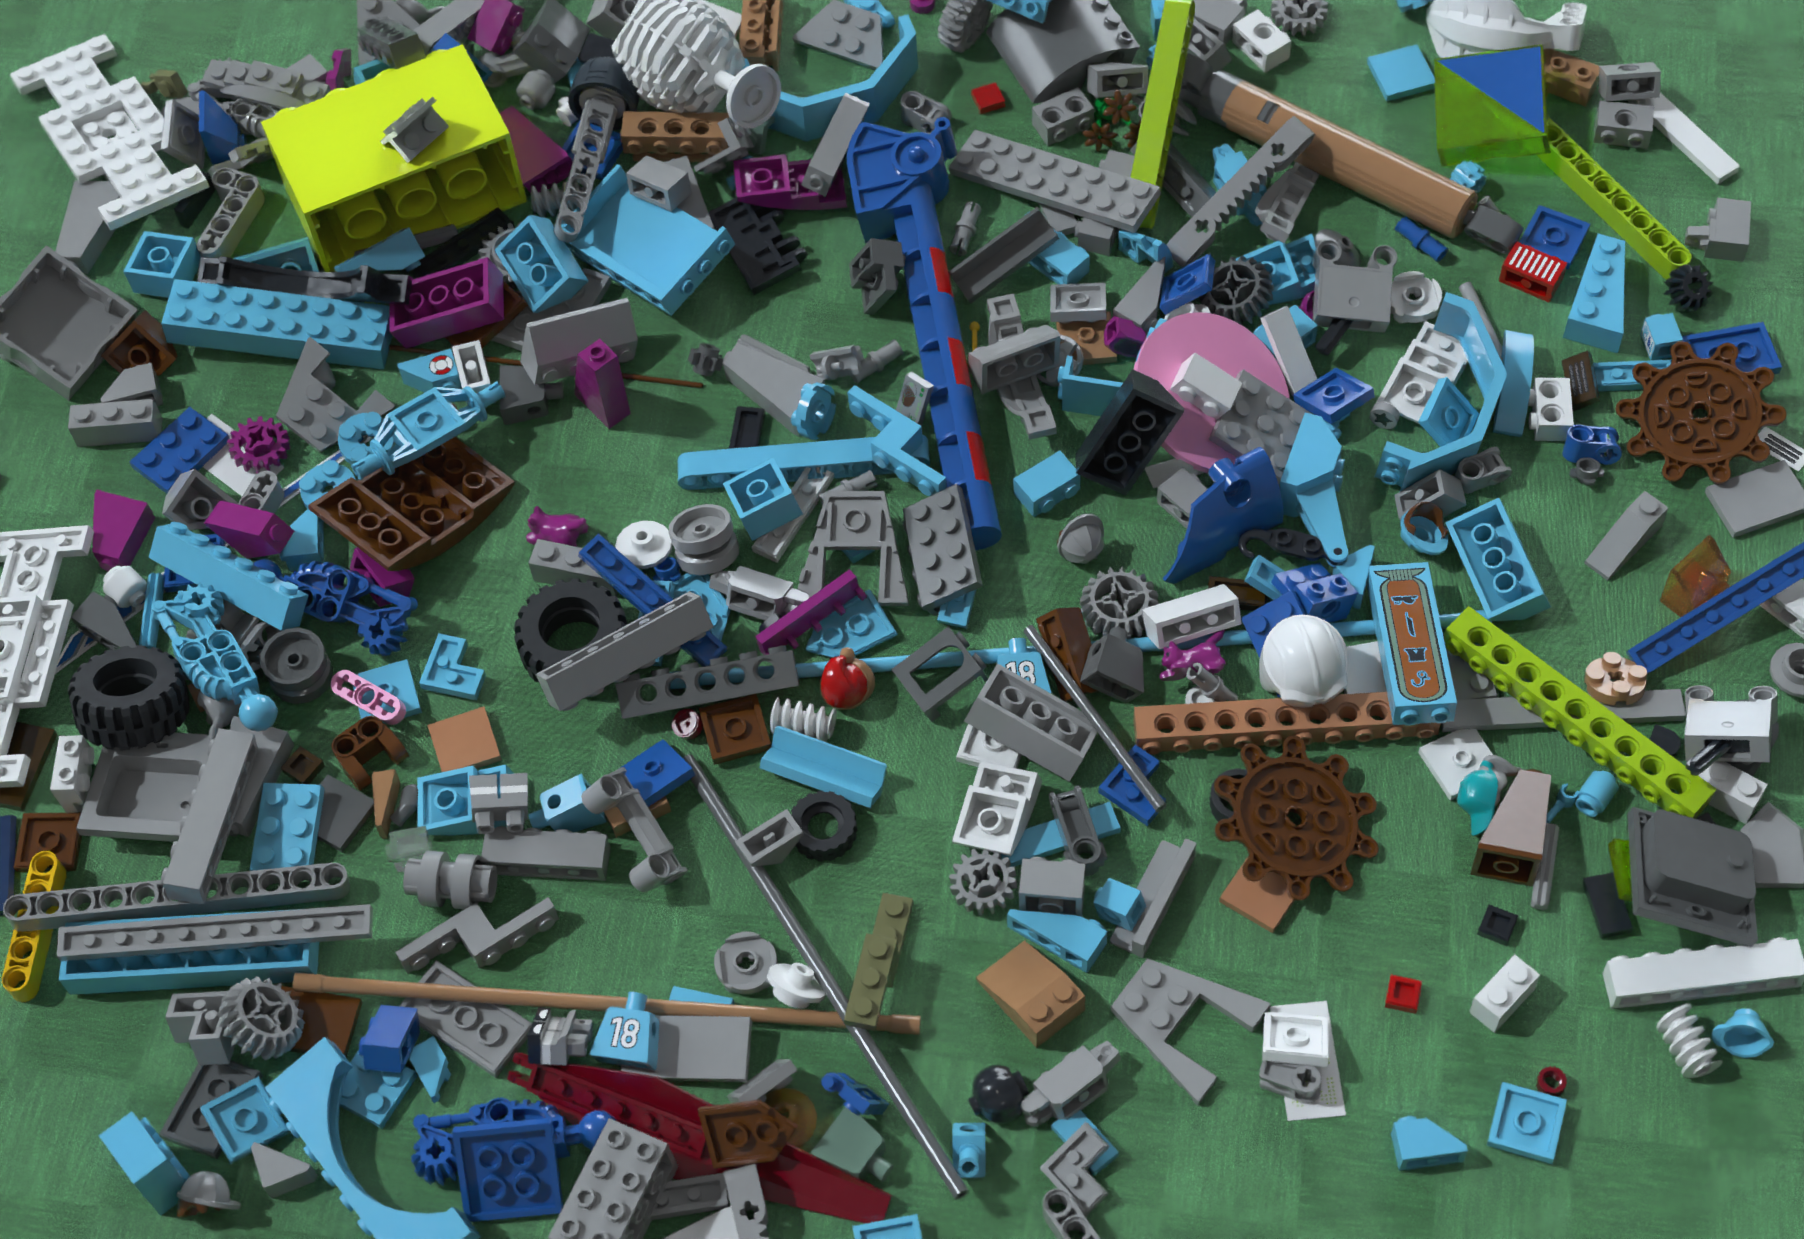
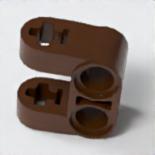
M375 716L362 718L339 734L332 742V751L340 767L358 791H362L372 783L371 778L362 765L383 750L396 765L410 757L395 734ZM378 732L376 735L368 737L371 733ZM353 749L350 753L343 754L345 751Z

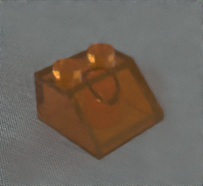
M1708 535L1669 573L1660 602L1679 617L1686 615L1730 587L1727 582L1731 575V570L1713 537Z

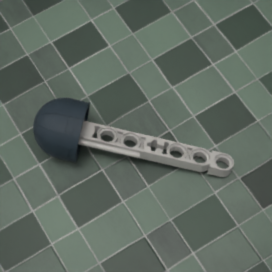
M596 57L584 63L572 82L568 96L569 108L580 120V124L572 148V153L575 154L554 226L555 235L563 242H573L581 230L584 220L583 216L587 209L599 163H604L612 130L622 129L624 111L636 112L639 104L638 88L633 85L632 79L629 81L623 71L625 64H619L615 57ZM589 124L601 127L602 131L593 130ZM584 143L593 144L597 150H588ZM583 165L587 166V171L585 175L580 174ZM580 183L585 187L586 191H578L572 184ZM572 203L577 205L580 211H571L567 207V204ZM568 224L572 226L574 232L568 233L564 231L561 225Z

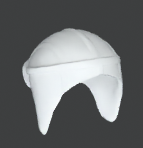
M1295 615L1277 623L1267 635L1259 660L1260 683L1267 692H1277L1280 694L1282 702L1301 708L1313 707L1320 703L1325 704L1339 695L1348 685L1346 675L1348 670V652L1346 644L1340 633L1327 621L1311 615Z

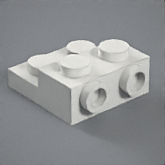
M83 735L59 736L50 791L66 813L82 812L88 794L87 791L90 788L91 764L94 762V750Z

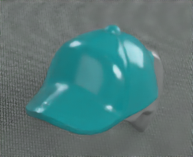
M1496 755L1486 756L1483 758L1479 769L1466 775L1460 782L1457 803L1470 816L1472 836L1480 835L1486 831L1494 817L1495 806L1500 801V792L1507 784V777L1517 776L1520 769H1522L1515 767L1502 757Z

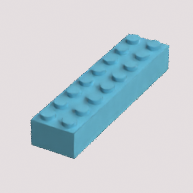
M174 279L161 322L167 343L299 359L307 339L311 337L330 352V355L325 360L327 363L382 370L385 368L389 344H391L392 334L390 333V306L179 279Z
M259 912L68 922L65 923V927ZM319 942L61 961L59 981L70 995L233 986L246 978L252 980L257 976L262 982L270 978L272 983L293 982L295 973L317 974Z

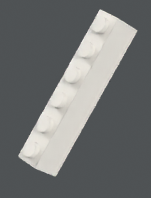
M1784 937L1771 939L1767 943L1754 944L1752 947L1742 944L1732 947L1712 945L1705 950L1692 951V949L1684 948L1672 954L1661 955L1659 952H1651L1638 958L1618 956L1607 962L1603 971V978L1611 1009L1801 987L1804 982V959L1798 939L1787 940Z

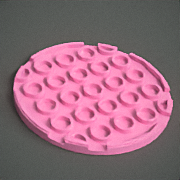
M1186 313L1162 323L1146 338L1140 347L1138 359L1134 364V370L1159 381L1184 408L1183 415L1161 446L1177 460L1181 459L1192 465L1193 469L1208 473L1211 466L1218 460L1229 458L1235 464L1237 457L1209 440L1217 420L1207 416L1201 409L1190 402L1182 400L1170 390L1181 364L1192 354L1197 353L1234 378L1244 369L1289 398V391L1283 372L1265 344L1244 326L1216 314Z

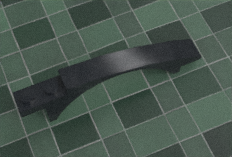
M219 256V259L201 257L197 282L363 303L409 305L413 278L408 275L383 274L367 265H360L355 270L344 272H313L271 267Z

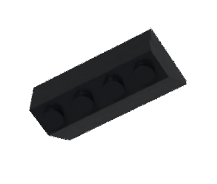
M1132 369L1076 452V474L1126 496L1183 415L1184 408L1159 381Z

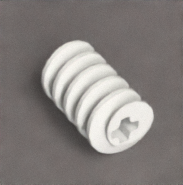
M778 696L770 717L771 732L774 734L775 728L782 726L813 738L817 737L818 740L826 742L833 734L837 710L832 709L829 716H826L825 707L821 706L818 713H814V705L810 703L806 711H803L801 701H798L795 708H791V699L788 698L783 706H781Z
M1684 1004L1665 1014L1657 1023L1656 1028L1660 1033H1665L1663 1040L1666 1044H1671L1669 1051L1672 1055L1677 1056L1676 1064L1684 1067L1681 1072L1685 1078H1696L1711 1073L1723 1061H1711V1058L1718 1052L1716 1049L1705 1050V1047L1711 1040L1709 1037L1699 1039L1698 1036L1705 1029L1703 1026L1692 1027L1698 1020L1697 1015L1686 1016V1013L1692 1008L1690 1004Z

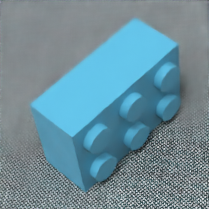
M131 1111L99 1135L132 1183L160 1216L178 1203L176 1194L181 1190L190 1175L146 1117L139 1120Z

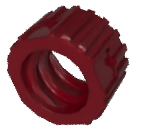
M1555 1066L1545 1067L1539 1072L1537 1077V1091L1555 1097L1561 1096L1567 1085L1566 1075L1560 1068ZM1552 1077L1559 1082V1086L1552 1088L1545 1083L1544 1079Z

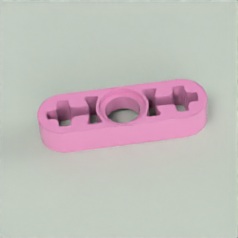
M341 670L333 676L331 680L332 691L372 716L378 717L389 725L397 724L405 717V704L389 692L349 670ZM343 682H349L356 687L354 692L346 687H342ZM373 690L375 696L372 702L363 704V695L367 691ZM384 702L386 705L394 707L395 711L393 713L387 712L381 707L382 703Z

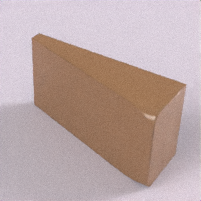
M394 769L373 772L372 774L375 826L382 839H387L392 821L390 816L394 813L400 788V780Z

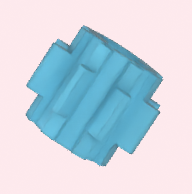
M1462 161L1452 171L1450 179L1479 193L1486 184L1485 180L1487 177L1483 174L1485 169L1477 163Z

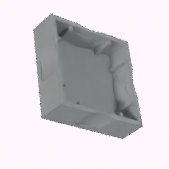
M45 246L22 272L15 286L0 297V353L69 401L102 363L104 358L101 355L136 319L138 309L105 286L89 279L78 267L48 246Z

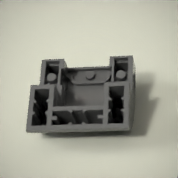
M1052 0L1048 4L1044 23L1005 9L990 24L986 31L1033 104L1043 103L1077 87L1081 90L1087 77V65L1102 63L1132 64L1140 48L1133 34L1127 29L1121 17L1109 3V0Z

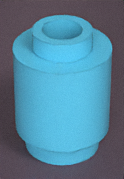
M1593 771L1577 793L1576 807L1590 817H1596L1598 813H1602L1619 789L1615 777L1607 771Z

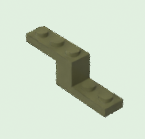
M889 893L882 894L873 933H866L844 1017L845 1025L876 1031L887 987H893L914 904L913 898Z

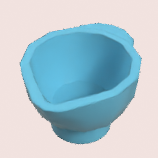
M1747 1008L1737 1010L1725 1024L1717 1025L1713 1028L1711 1036L1715 1044L1723 1047L1730 1054L1742 1058L1757 1057L1774 1045V1041L1760 1020L1759 1014Z

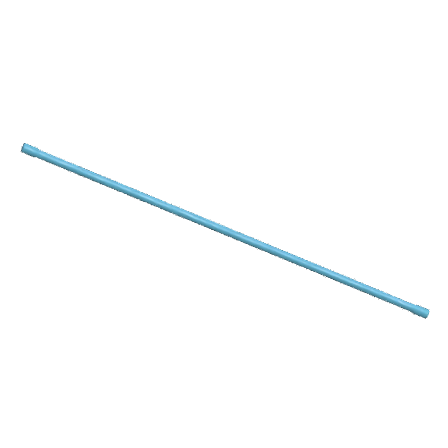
M1475 610L1488 620L1484 610ZM1461 613L1439 615L1442 629H1446ZM1373 620L1330 623L1342 637L1376 634ZM1246 629L1225 631L1223 638L1216 646L1253 643ZM1214 633L1176 644L1179 649L1193 648L1205 642ZM1148 637L1129 638L1126 640V642L1140 648L1142 652L1163 651V649L1159 650ZM1027 646V652L1037 651L1034 646ZM1009 647L969 650L968 652L971 656L977 653L985 664L997 663L998 655L1009 654ZM962 651L938 653L918 669L962 666L964 655ZM910 655L863 658L860 660L866 662L873 673L892 671V668ZM829 661L796 664L798 677H822L825 665ZM759 666V675L764 679L771 678L774 674V666ZM732 668L729 672V679L732 683H742L745 679V673L741 668ZM704 673L700 677L701 686L715 685L716 683L715 677L711 673ZM676 678L671 682V689L686 688V683L680 678Z

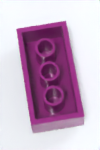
M486 257L413 279L409 305L390 304V333L405 348H410L504 320L503 274Z

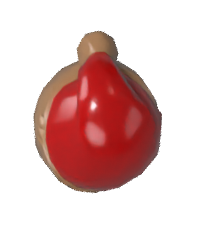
M843 648L839 656L831 658L825 665L820 684L821 695L825 702L835 709L845 710L858 707L874 691V673L866 662L855 658L852 648Z

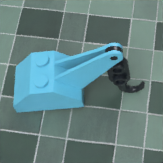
M1304 413L1280 480L1284 515L1291 517L1300 516L1311 535L1286 528L1276 530L1251 529L1243 533L1239 539L1238 547L1244 556L1251 559L1255 557L1254 553L1250 552L1246 546L1250 540L1255 539L1263 541L1278 553L1303 560L1317 561L1325 558L1327 563L1334 568L1346 563L1348 548L1336 492L1340 491L1343 481V475L1341 474L1345 459H1341L1342 446L1321 416Z

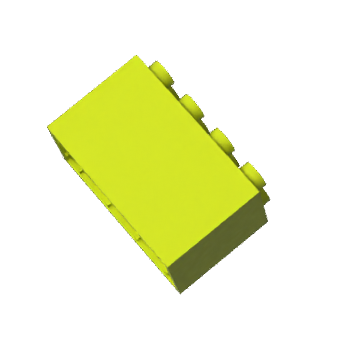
M463 44L448 50H435L429 53L425 59L399 69L383 70L373 79L350 88L334 89L327 93L324 98L298 108L289 107L282 109L274 117L261 121L285 189L307 236H309L324 272H336L334 267L353 257L355 251L371 247L403 228H410L413 235L454 224L459 229L475 223L497 207L505 211L527 202L510 133ZM434 97L436 102L431 106L449 127L407 163L390 142H387L385 145L380 142L386 136L383 131L420 99L423 98L425 101H428Z

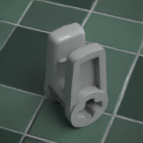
M1272 1061L1262 1062L1259 1072V1085L1262 1089L1305 1104L1313 1103L1319 1098L1321 1094V1075L1316 1067ZM1305 1081L1311 1082L1308 1084V1087L1302 1086L1305 1084Z

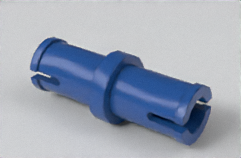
M1403 217L1397 223L1395 231L1411 241L1412 246L1416 250L1421 249L1433 258L1435 262H1440L1447 254V247L1431 237L1430 231L1427 229L1422 230L1409 220L1408 217Z

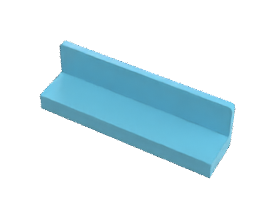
M777 726L774 730L772 746L761 758L760 769L824 792H835L836 795H842L846 800L871 808L882 793L887 765L799 732Z

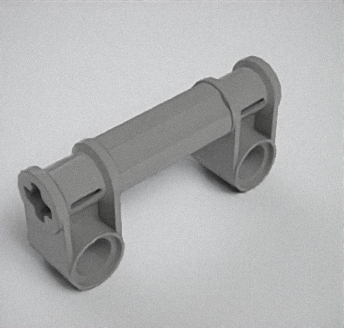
M621 767L610 774L602 776L582 793V802L587 810L594 814H600L614 807L619 808L648 856L630 870V881L637 890L648 892L677 880L687 873L688 870L679 863L673 853V845L670 844L641 797L639 790L633 788L625 775L627 770L625 767Z

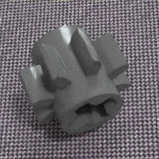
M700 343L698 349L691 348L688 361L693 365L692 370L704 376H712L715 370L721 371L724 358H722V355H719L720 349L707 343Z

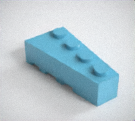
M1597 234L1567 320L1563 338L1618 353L1624 330V240Z

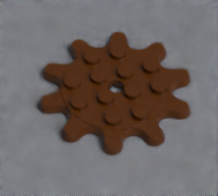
M1679 341L1672 345V362L1667 368L1657 369L1643 362L1634 366L1632 375L1643 386V393L1635 399L1620 400L1616 404L1615 410L1620 418L1635 421L1641 426L1640 432L1627 443L1628 453L1636 458L1649 453L1662 455L1665 459L1662 475L1667 481L1677 482L1682 479L1687 469L1700 467L1707 471L1709 479L1714 484L1722 485L1730 479L1731 470L1729 462L1731 459L1745 457L1755 463H1762L1768 459L1770 455L1769 446L1760 440L1758 431L1766 426L1780 425L1787 416L1786 410L1782 406L1767 404L1760 397L1761 391L1774 380V373L1770 368L1759 367L1750 372L1739 370L1735 364L1738 357V349L1732 343L1719 345L1712 357L1703 359L1697 357L1691 345L1684 341ZM1696 409H1704L1708 412V417L1694 419L1692 412Z
M1289 736L1283 742V753L1278 758L1266 756L1255 744L1249 743L1244 745L1240 751V757L1247 770L1246 776L1242 779H1234L1230 776L1222 775L1214 782V790L1217 796L1228 801L1234 810L1232 817L1220 820L1216 824L1215 836L1221 842H1238L1247 849L1249 857L1244 863L1242 870L1245 879L1256 882L1260 881L1268 872H1275L1285 880L1287 894L1289 898L1295 901L1304 900L1308 897L1310 882L1315 877L1327 881L1337 892L1348 891L1353 885V878L1346 867L1347 858L1352 855L1363 859H1370L1378 853L1379 847L1377 842L1363 834L1358 826L1360 817L1369 815L1376 809L1375 798L1366 792L1351 793L1344 787L1343 777L1349 769V764L1345 757L1334 754L1324 763H1313L1306 755L1304 741L1298 736ZM1294 812L1298 814L1302 824L1295 826L1287 817L1288 813Z

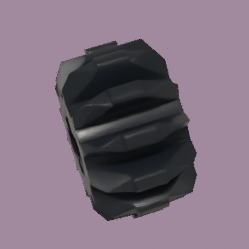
M1689 264L1672 270L1669 273L1670 278L1664 282L1669 290L1665 291L1664 295H1670L1671 297L1669 305L1677 304V311L1687 310L1688 312H1694L1698 308L1706 306L1708 304L1707 298L1714 294L1708 289L1714 283L1707 281L1708 272H1701L1700 265L1690 266Z

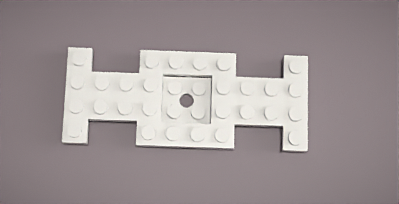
M103 34L51 57H46L32 65L22 67L10 73V76L22 96L46 86L59 104L60 108L49 111L38 118L41 126L78 182L83 184L104 175L106 180L111 182L119 194L120 198L98 207L101 217L112 231L209 188V185L197 165L183 169L173 175L168 171L156 151L161 150L164 118L134 76L110 86L96 66V64L117 56L115 48L106 35Z
M89 525L0 532V562H5L0 578V650L4 646V649L0 652V788L24 786L31 759L25 754L7 755L19 710L21 708L46 707L74 607L68 599L51 600L62 558L88 556L94 535V530Z

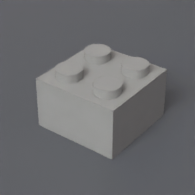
M1042 857L1022 859L1019 910L1082 917L1085 892V864L1069 859L1061 862L1048 861Z

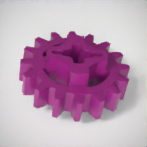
M262 416L258 417L257 422L247 418V425L238 423L239 431L231 430L232 439L227 440L228 451L231 459H234L235 465L237 467L243 465L245 472L254 468L257 474L264 467L265 470L271 471L270 465L274 464L279 467L281 465L279 458L287 459L288 457L286 450H290L291 447L287 430L283 429L281 422L275 425L273 418H269L267 422L263 421ZM273 436L277 439V443L274 442ZM241 447H244L245 454L241 451Z

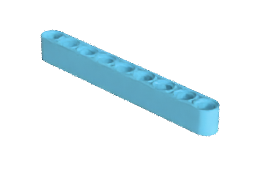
M922 435L923 443L911 456L929 467L928 438ZM875 437L683 453L677 459L678 485L686 490L724 487V482L774 457L786 482L797 481L806 467L811 468L808 479L824 478L823 472H826V470L834 473L833 478L856 477L866 473L868 470L873 475L893 474L894 472L886 467H879L873 461L871 442Z

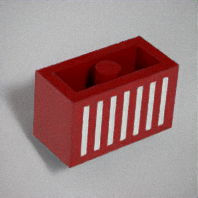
M1516 241L1502 264L1499 282L1550 303L1564 279L1567 262Z

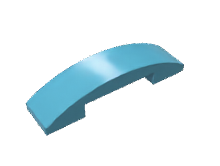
M1505 330L1501 357H1503V365L1507 372V377L1495 408L1493 432L1521 437L1531 389L1534 339L1531 334Z

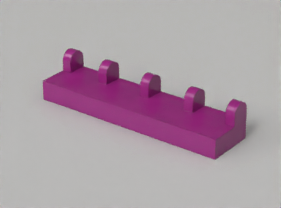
M849 569L756 635L755 638L761 653L768 655V648L788 644L793 649H796L799 646L795 640L797 637L811 627L817 633L821 631L822 626L819 622L834 611L840 616L845 614L846 611L842 605L855 596L861 601L866 599L867 595L859 586L857 577Z

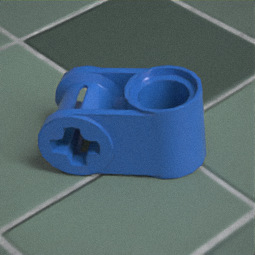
M1573 425L1568 429L1562 454L1566 460L1577 463L1581 458H1593L1604 465L1616 463L1622 456L1621 448L1617 445L1619 440L1618 432L1609 426Z

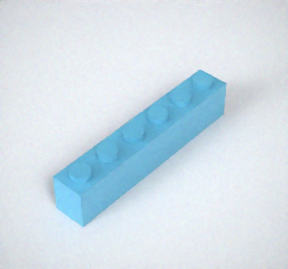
M171 522L168 525L157 526L149 554L150 559L197 585L201 582L204 588L212 585L215 591L220 592L224 600L281 631L300 626L308 594L298 590L297 585L276 578L273 572L254 566L253 562L249 559L239 558L232 554L231 550L227 547L215 545L209 541L207 536L195 534L188 530L185 524Z

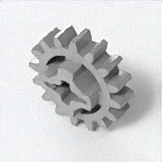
M1272 0L1271 19H1275L1276 27L1282 25V32H1286L1289 29L1292 30L1291 33L1294 36L1297 31H1301V34L1306 36V30L1315 33L1316 26L1323 27V22L1327 19L1328 3L1323 0Z
M972 849V857L970 858L961 855L962 865L954 863L953 869L956 874L949 875L950 882L953 884L950 889L952 895H957L955 897L957 904L962 905L965 903L967 912H971L975 907L979 915L983 914L985 908H989L991 914H994V906L996 905L1005 908V897L1013 899L1014 894L1011 889L1017 888V881L1014 878L1016 872L1014 867H1010V859L1006 857L1001 860L1000 853L994 852L993 855H990L988 850H983L982 854H978L975 849ZM998 870H1000L1003 874V882H1001L1000 878L997 877ZM964 881H966L967 885H969L968 893L963 888Z

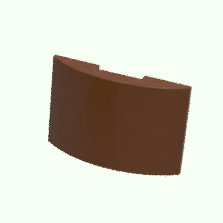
M453 437L419 458L395 468V473L392 475H388L380 468L362 480L356 481L353 477H350L309 504L308 509L387 571H400L423 564L441 555L464 539L498 507L515 485V481L459 439Z

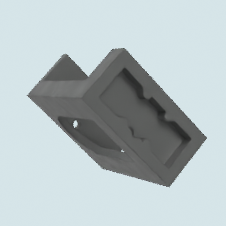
M949 626L892 668V671L931 722L941 716L937 711L939 706L976 678L981 676L985 682L988 680L983 672L987 667L977 653L972 656L967 651V648L970 646L968 641L960 631L954 634ZM947 647L959 648L964 655L962 666L925 694L910 674Z

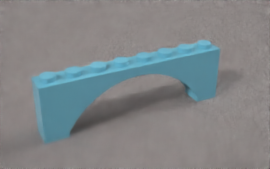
M324 1037L265 1087L271 1096L268 1099L269 1104L278 1114L283 1113L289 1120L286 1123L288 1130L296 1138L301 1137L306 1144L303 1148L305 1153L315 1163L319 1161L324 1168L321 1172L322 1176L332 1187L336 1185L342 1192V1195L339 1196L341 1202L351 1212L353 1210L356 1211L361 1218L357 1223L368 1236L373 1235L375 1239H479L481 1237L465 1214L454 1207H451L447 1212L429 1214L396 1210L379 1203L357 1182L343 1154L338 1124L343 1085L347 1072L353 1066L334 1042Z

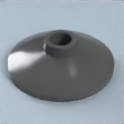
M1322 229L1315 235L1314 244L1316 249L1320 242L1328 239L1334 240L1340 245L1342 253L1337 265L1361 266L1360 255L1348 237L1332 229ZM1327 253L1321 254L1322 257L1327 260L1333 259L1331 255Z

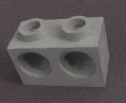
M1079 87L1032 107V125L1047 146L1061 142L1078 132H1083L1094 123V108Z

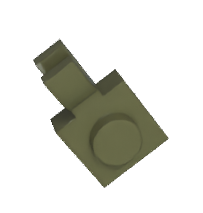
M159 69L156 73H152L149 76L151 81L140 83L146 94L159 90L164 97L181 99L188 93L178 72L173 70Z

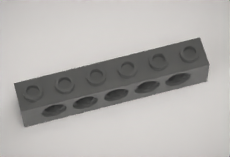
M786 645L768 648V655L758 657L756 651L739 654L740 660L728 662L727 656L711 659V666L699 668L698 662L680 665L681 671L670 673L669 668L651 671L652 677L640 679L639 673L632 674L622 683L616 684L622 719L798 686L800 683L794 651H787ZM764 661L770 662L774 666V674L769 679L762 678L758 673V667ZM734 667L741 668L745 673V679L741 684H734L729 679V672ZM704 673H711L715 677L716 683L711 690H706L700 685V677ZM676 678H680L686 683V691L682 695H675L671 691V682ZM646 684L653 685L657 690V696L652 701L645 700L641 694L642 688Z

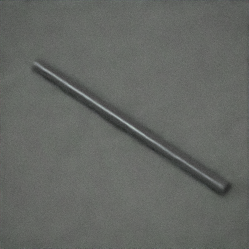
M1033 625L1026 627L1023 632L1035 649L1040 652L1041 657L1155 811H1162L1166 807V803Z

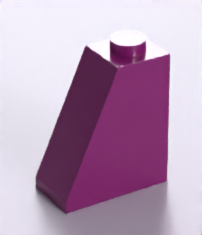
M96 490L94 494L92 552L102 569L109 571L115 566L131 565L155 520V516L147 502Z
M219 501L204 522L206 526L246 559L280 554L295 532L275 513L226 501Z

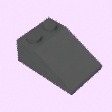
M546 0L512 53L535 71L543 70L554 79L555 84L568 73L577 59L590 31V27L558 1Z

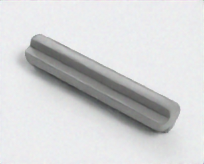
M746 334L741 335L737 343L810 373L809 366Z
M1546 823L1542 861L1533 885L1531 906L1534 909L1546 910L1549 905L1559 827L1556 824Z

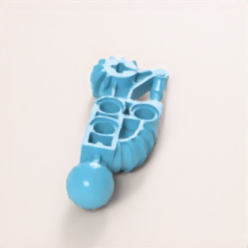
M200 582L194 588L188 584L187 591H178V595L174 600L155 601L151 606L154 618L160 622L165 633H168L172 641L174 655L181 665L184 675L192 681L193 685L197 689H201L205 696L212 697L214 700L220 701L222 698H227L228 701L233 700L235 705L242 703L239 708V718L248 730L259 732L273 726L278 712L276 704L270 697L260 694L257 677L231 632L217 630L214 626L220 624L221 616L225 612L223 597L220 592L215 591L212 585L204 588V585ZM172 619L192 629L197 638L179 637Z

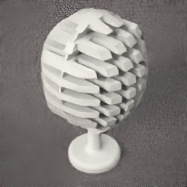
M643 0L632 16H628L624 22L625 26L612 44L616 60L619 64H625L623 71L628 80L632 79L633 85L638 88L637 93L640 98L662 111L676 113L713 112L726 94V108L731 120L743 128H755L771 117L779 103L781 82L778 74L772 68L763 64H753L743 69L745 66L744 57L733 31L716 11L700 1Z

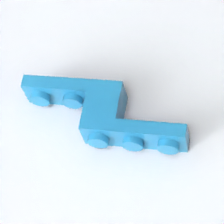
M854 385L847 392L849 409L855 416L865 418L881 431L871 442L873 461L879 467H886L894 472L900 480L912 483L926 496L934 495L946 489L945 476L911 456L923 443L922 426Z

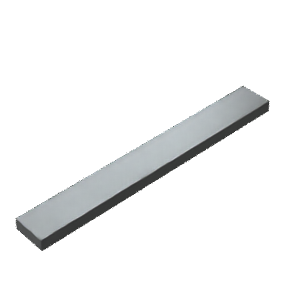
M1681 689L1647 690L1640 700L1626 705V701H1616V705L1601 703L1626 723L1683 721L1686 717ZM1545 696L1548 700L1555 701L1553 698ZM1514 697L1457 700L1454 721L1441 723L1442 732H1454L1465 729L1496 730L1549 727L1533 711L1523 708ZM1570 715L1574 719H1579L1576 715Z

